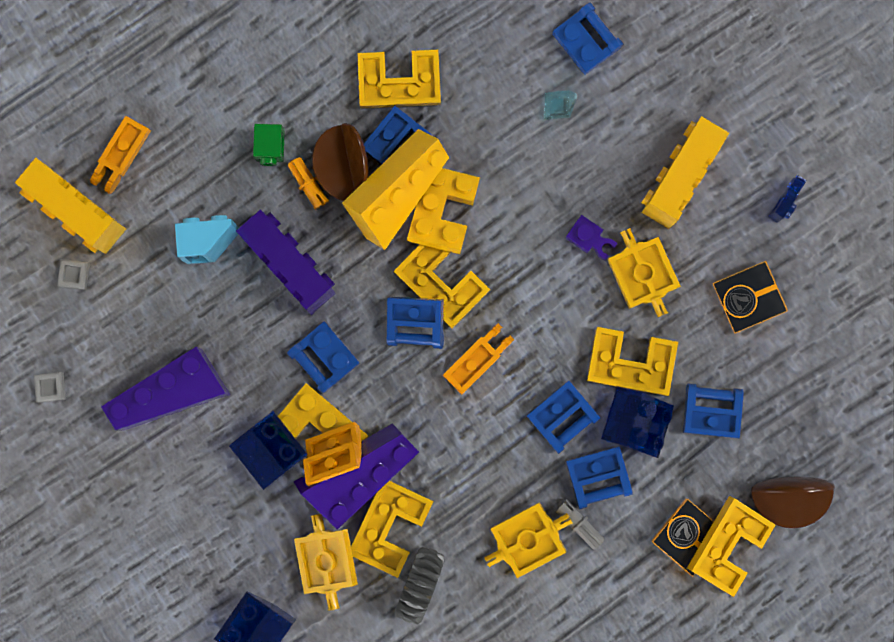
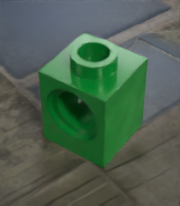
M254 124L253 157L257 162H260V165L276 166L277 162H284L285 130L282 124Z

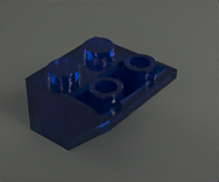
M617 386L601 440L659 458L661 449L664 446L667 428L672 419L674 405L643 392Z
M274 411L229 445L263 490L271 487L308 455Z
M246 591L214 640L217 642H282L296 619L275 604Z

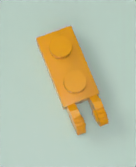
M125 116L97 161L99 164L91 176L90 183L97 186L108 168L113 173L107 181L104 190L109 194L113 193L120 183L121 176L124 177L151 130Z
M499 323L484 337L481 336L443 374V377L461 395L501 357L500 354L515 340L511 335L506 337L496 350L488 343L501 332L503 327Z

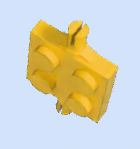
M631 228L620 232L626 248L621 253L607 260L628 308L631 309L640 304L652 303L657 318L667 314L668 312L661 298L668 292L681 286L659 237L647 242L636 243Z
M538 502L491 527V531L497 541L498 550L484 557L486 562L489 561L487 565L491 567L504 560L511 566L516 578H519L565 554L566 549L560 540L559 530L573 524L571 518L568 519L570 517L569 514L566 513L552 520L546 514L541 503Z
M322 514L311 515L314 532L308 536L294 539L304 594L315 592L325 594L328 611L339 609L336 592L342 588L358 585L348 529L337 531L325 530Z

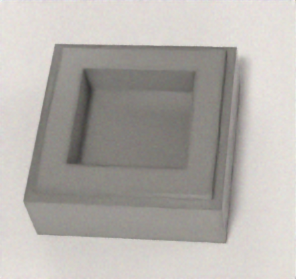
M61 259L57 286L87 290L90 263Z
M64 372L34 375L36 403L66 400Z

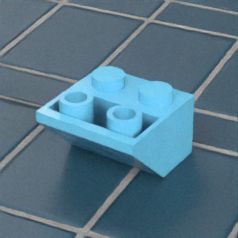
M226 215L211 216V221H200L199 218L183 219V223L175 224L177 257L186 264L215 262L238 236L236 230L239 227L232 219H227Z

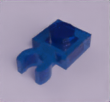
M796 175L768 217L777 223L784 219V217L789 219L797 207L794 201L807 180Z

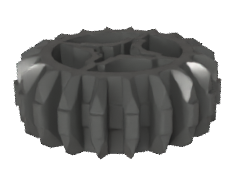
M421 547L418 550L395 611L396 617L403 619L402 621L417 625L422 622L445 561L443 554L431 548Z

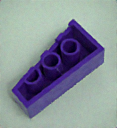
M260 209L236 232L312 315L336 294L332 289L335 283L325 272L320 275L313 268L317 263L307 252L302 255L295 248L299 243L289 232L283 235L277 228L281 223L271 212L265 215Z
M195 347L107 402L101 408L114 429L124 431L231 394L204 351L199 347Z
M393 423L361 441V463L358 469L310 486L306 485L305 478L303 477L294 481L300 494L337 530L419 453Z

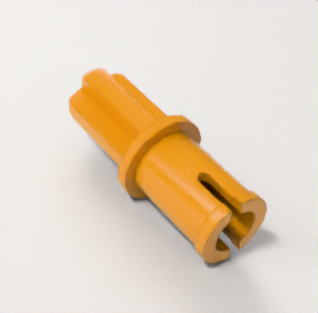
M298 157L289 162L288 168L300 185L299 190L304 191L314 210L326 205L329 200L317 184V178L312 176L302 158Z

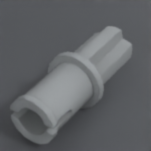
M568 499L555 511L560 517L566 513L569 514L570 517L568 519L571 518L573 524L569 525L573 529L571 532L574 533L576 531L592 549H597L604 542V537L587 521L588 517H584Z

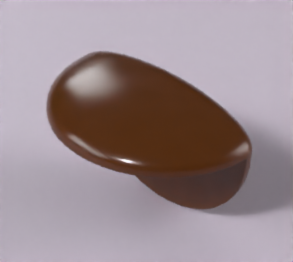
M349 123L334 126L326 130L319 137L314 146L312 156L315 176L327 193L338 200L344 201L368 178V160L364 143L357 129Z
M782 477L759 482L751 488L753 502L764 518L780 527L802 528L815 523L827 512L832 503L835 486L833 483L819 478Z

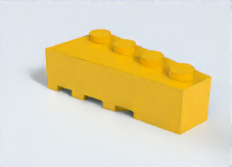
M702 116L696 123L690 122L683 134L687 139L682 146L680 144L676 145L669 156L673 160L669 168L663 166L655 179L659 182L655 191L649 189L641 202L645 205L641 213L667 229H670L679 220L683 213L681 211L694 194L692 191L702 181L708 170L706 168L708 165H711L729 135V132Z
M418 129L366 181L342 202L343 206L365 238L385 250L445 165L449 156L438 138Z
M36 157L15 181L22 188L19 193L31 203L34 200L42 205L40 210L51 219L57 217L63 222L61 227L73 236L78 234L84 239L82 244L94 253L99 250L106 254L126 230L124 226Z

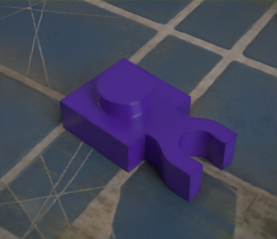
M582 214L565 237L586 253L593 248L598 257L604 261L607 260L609 255L602 251V246L609 245L614 249L618 244L610 238L601 237L600 235L604 229Z

